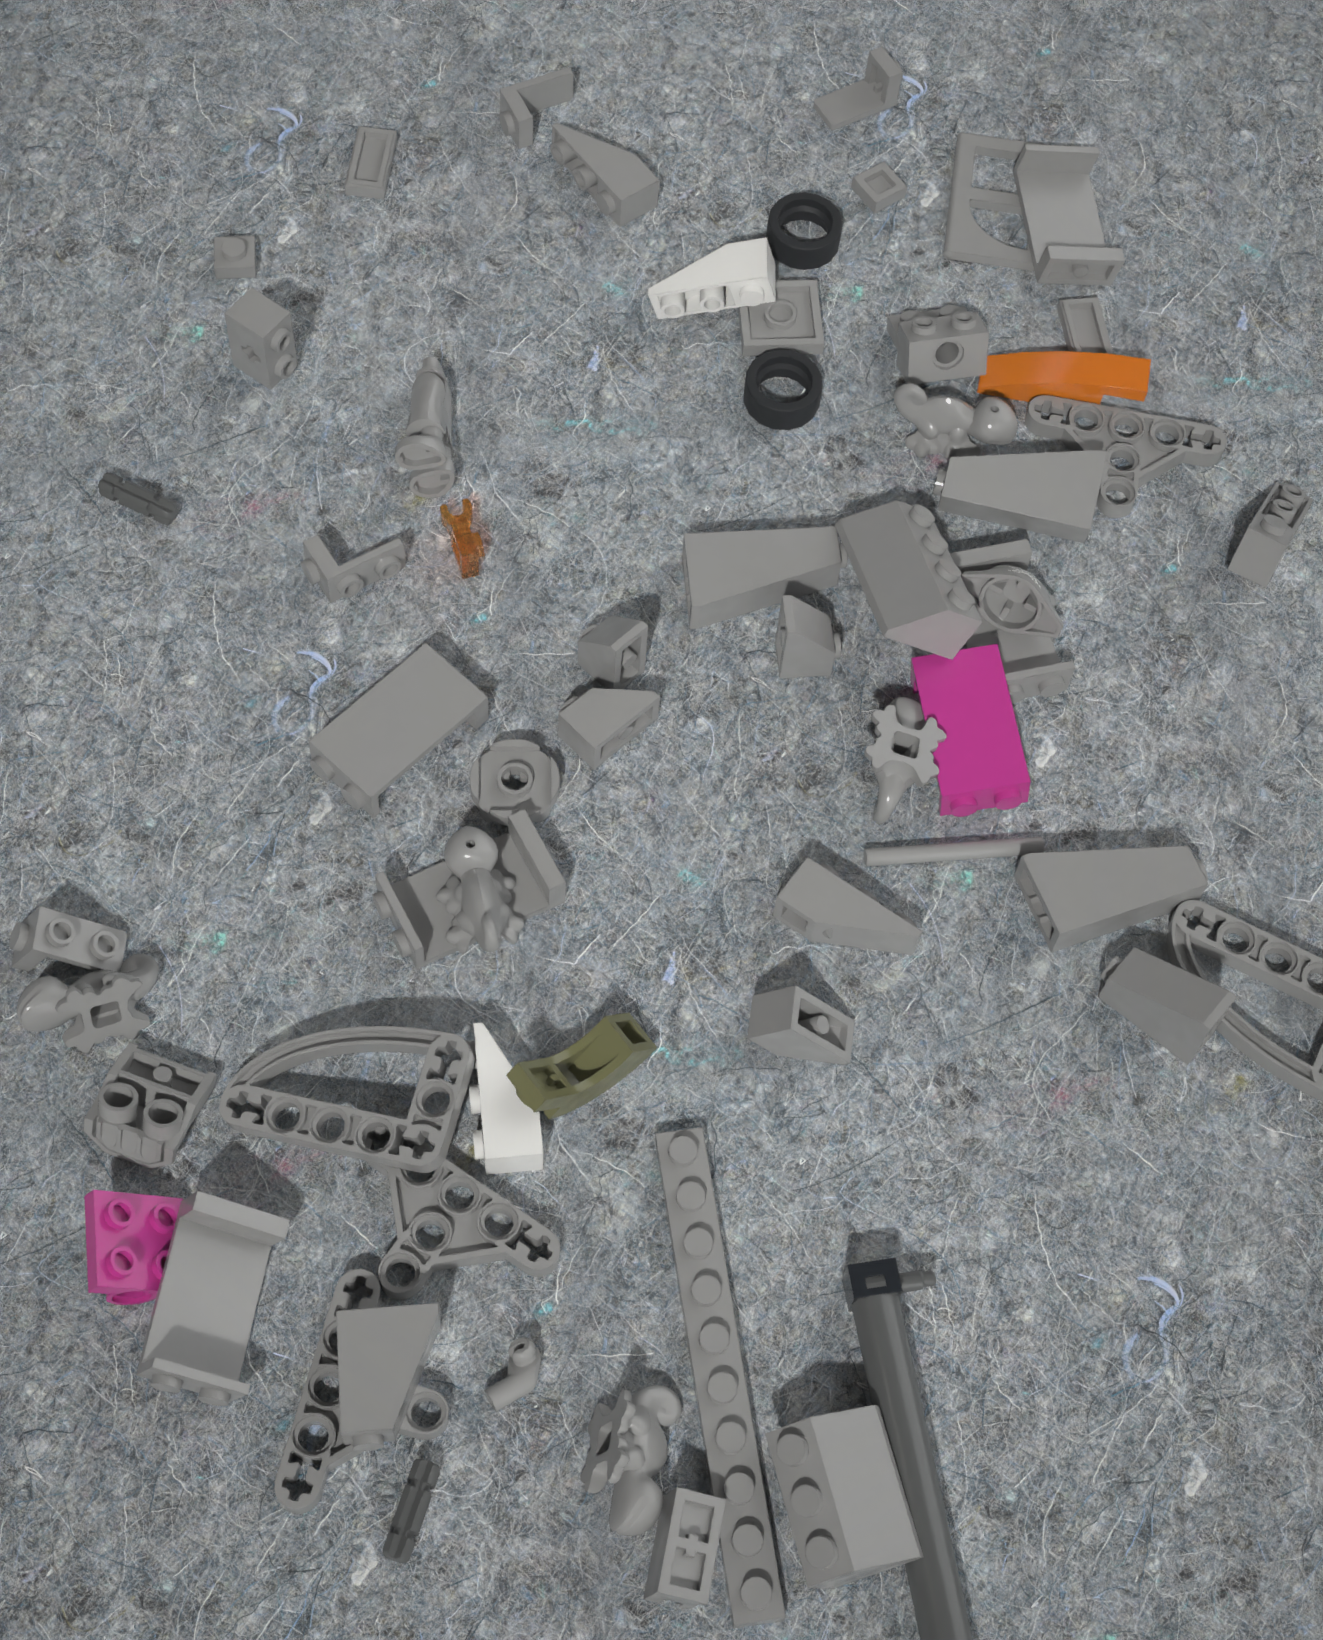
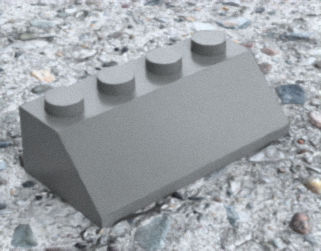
M895 500L839 519L835 524L836 530L882 635L952 660L981 625L982 620L974 605L975 600L968 592L961 578V571L954 564L947 549L948 544L941 537L934 522V515L922 505L915 504L911 506Z

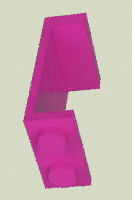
M998 644L961 649L952 660L936 654L912 657L910 681L913 694L918 693L924 723L928 718H934L937 721V727L947 735L945 741L939 743L936 751L932 752L934 756L933 763L939 768V774L936 778L940 791V816L952 814L956 817H964L981 809L996 807L1000 810H1008L1019 806L1021 803L1028 802L1031 781Z

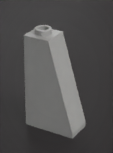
M1103 450L950 457L947 471L938 470L933 490L934 495L941 496L937 510L1085 543L1091 530L1108 452Z
M836 527L684 534L682 565L689 629H699L779 604L784 595H792L798 598L836 586L840 568L847 567V552L843 543H839Z
M1189 846L1029 853L1021 857L1014 874L1051 953L1174 912L1186 900L1199 901L1208 885L1206 869L1199 859L1194 858Z

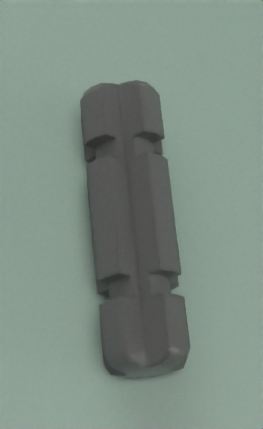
M105 473L99 481L98 488L101 496L112 501H116L118 498L119 504L147 517L153 514V519L162 524H172L179 510L175 501L164 496L157 498V493L129 480L123 483V478L114 473Z
M416 1459L413 1462L408 1476L410 1485H405L391 1524L394 1529L393 1533H388L383 1546L384 1556L392 1561L407 1563L412 1555L415 1541L412 1539L414 1536L419 1535L432 1497L429 1491L430 1489H435L440 1475L439 1466L431 1461Z

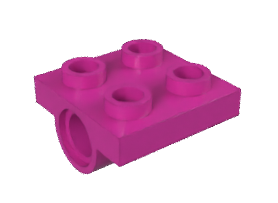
M93 1189L84 1196L88 1293L106 1294V1301L116 1305H135L155 1299L183 1198Z

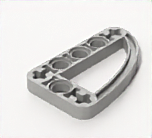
M1186 900L1177 907L1168 925L1166 941L1168 956L1172 965L1207 980L1192 951L1194 949L1323 1011V993L1313 990L1307 980L1308 975L1313 973L1323 975L1322 958L1202 901ZM1190 916L1199 919L1195 930L1186 926ZM1213 925H1215L1219 929L1211 940L1207 937ZM1228 933L1239 935L1245 941L1246 950L1242 952L1229 950L1223 943V936ZM1270 953L1281 955L1288 963V970L1285 972L1271 970L1265 962V955ZM1230 1007L1216 1030L1243 1054L1274 1076L1309 1096L1323 1101V1037L1313 1061L1309 1065L1269 1040Z
M363 1026L317 1032L279 1044L247 1063L232 1078L220 1099L219 1111L226 1123L233 1130L240 1133L418 1173H429L438 1169L447 1156L474 1068L475 1058L470 1046L463 1037L436 1030L397 1026ZM456 1049L461 1060L452 1061L447 1073L451 1081L455 1082L452 1085L443 1080L446 1073V1065L441 1057L442 1055H450L452 1050ZM364 1052H400L426 1055L407 1119L261 1088L269 1080L288 1069L325 1057ZM432 1093H447L450 1097V1102L446 1110L439 1114L426 1112L425 1102ZM247 1099L256 1110L264 1111V1117L262 1119L257 1113L245 1111L239 1118L234 1108L236 1105L243 1106ZM288 1107L299 1109L300 1117L294 1127L288 1130L277 1128L276 1117L279 1112ZM332 1117L344 1119V1130L338 1138L333 1140L321 1138V1126L327 1119ZM376 1127L389 1129L390 1139L383 1148L378 1150L366 1148V1136L372 1129ZM402 1136L407 1143L413 1145H422L425 1138H428L434 1149L432 1152H424L421 1159H418V1155L412 1148L401 1145Z

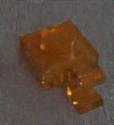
M467 498L462 499L463 513L460 515L450 514L446 504L440 506L441 523L450 535L451 547L463 579L479 575V558L485 556L479 532L472 533L470 530V525L473 521V508Z

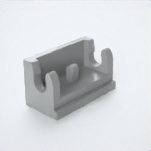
M676 1487L663 1496V1508L658 1518L643 1600L655 1603L664 1602V1600L676 1601L680 1603V1608H693L698 1605L705 1606L709 1600L726 1499Z

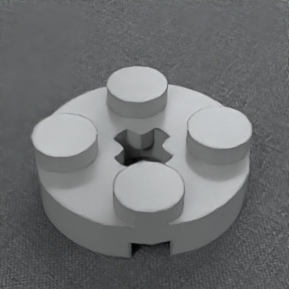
M507 739L496 742L490 746V751L483 754L480 759L478 756L471 767V797L478 807L481 817L488 822H496L508 826V816L523 809L526 810L532 823L542 822L550 815L551 808L556 803L559 795L560 775L556 762L552 757L550 760L545 753L541 752L540 746L528 740ZM510 775H519L520 782L527 783L525 786L520 787L519 790H511L503 785V783L510 781Z

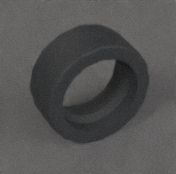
M807 192L789 194L779 199L770 209L766 237L772 255L777 261L790 268L801 270L819 268L829 263L837 254L843 221L840 211L830 200L818 194ZM791 221H810L821 226L827 233V236L818 241H797L787 236L781 227Z
M779 349L763 353L752 361L746 372L744 386V404L751 417L759 424L776 430H791L802 427L813 419L819 408L822 394V375L813 361L793 350ZM786 377L799 382L806 389L807 395L801 400L791 403L776 402L760 392L759 384L766 379Z

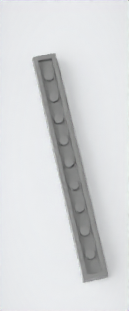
M703 1127L655 1133L656 1152L711 1495L726 1499L719 1545L732 1626L735 1629L781 1622L785 1620L786 1615Z

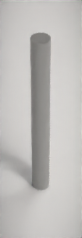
M1042 837L866 848L864 849L865 866L1023 856L1029 853L1044 852V841Z

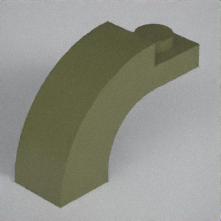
M630 1012L604 1016L590 1032L565 1050L550 1057L518 1062L506 1076L516 1088L518 1098L526 1106L530 1107L533 1112L543 1111L548 1119H553L587 1104L609 1090L645 1061L657 1047Z

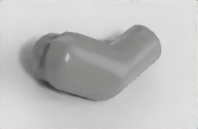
M519 1338L510 1344L508 1349L510 1358L507 1376L484 1390L495 1412L527 1395L537 1385L541 1355L533 1341L528 1338Z

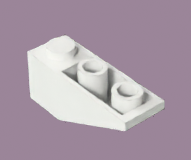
M767 237L725 244L648 288V296L657 318H678L684 315L718 312L723 309L776 302L775 261Z
M473 1023L474 1040L466 1042L470 1046L475 1058L473 1069H477L478 1085H469L471 1114H481L482 1130H473L475 1159L485 1160L486 1175L543 1170L540 1112H533L530 1107L526 1106L518 1098L516 1088L506 1076L513 1067L483 1023Z

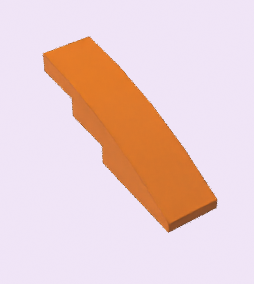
M1074 351L1018 352L987 356L986 375L979 376L977 393L1030 402L1035 397L1041 395L1095 404L1101 403L1103 395L1144 402L1148 392L1151 359L1109 353Z

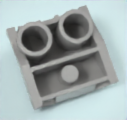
M129 1042L108 1071L95 1101L84 1117L83 1131L105 1153L150 1169L173 1164L177 1150L190 1125L213 1091L217 1081V1074L211 1071L205 1074L140 1050L137 1044Z

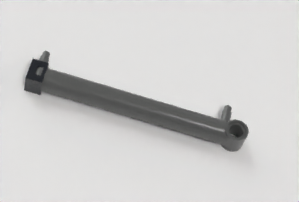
M896 1257L849 1264L842 1277L848 1312H853L871 1403L872 1405L879 1406L924 1556L905 1564L920 1640H973L900 1302V1296L904 1292L918 1291L924 1287L934 1286L936 1284V1276L931 1270L899 1273Z

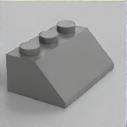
M878 1405L812 1416L765 1434L808 1588L832 1590L924 1557Z

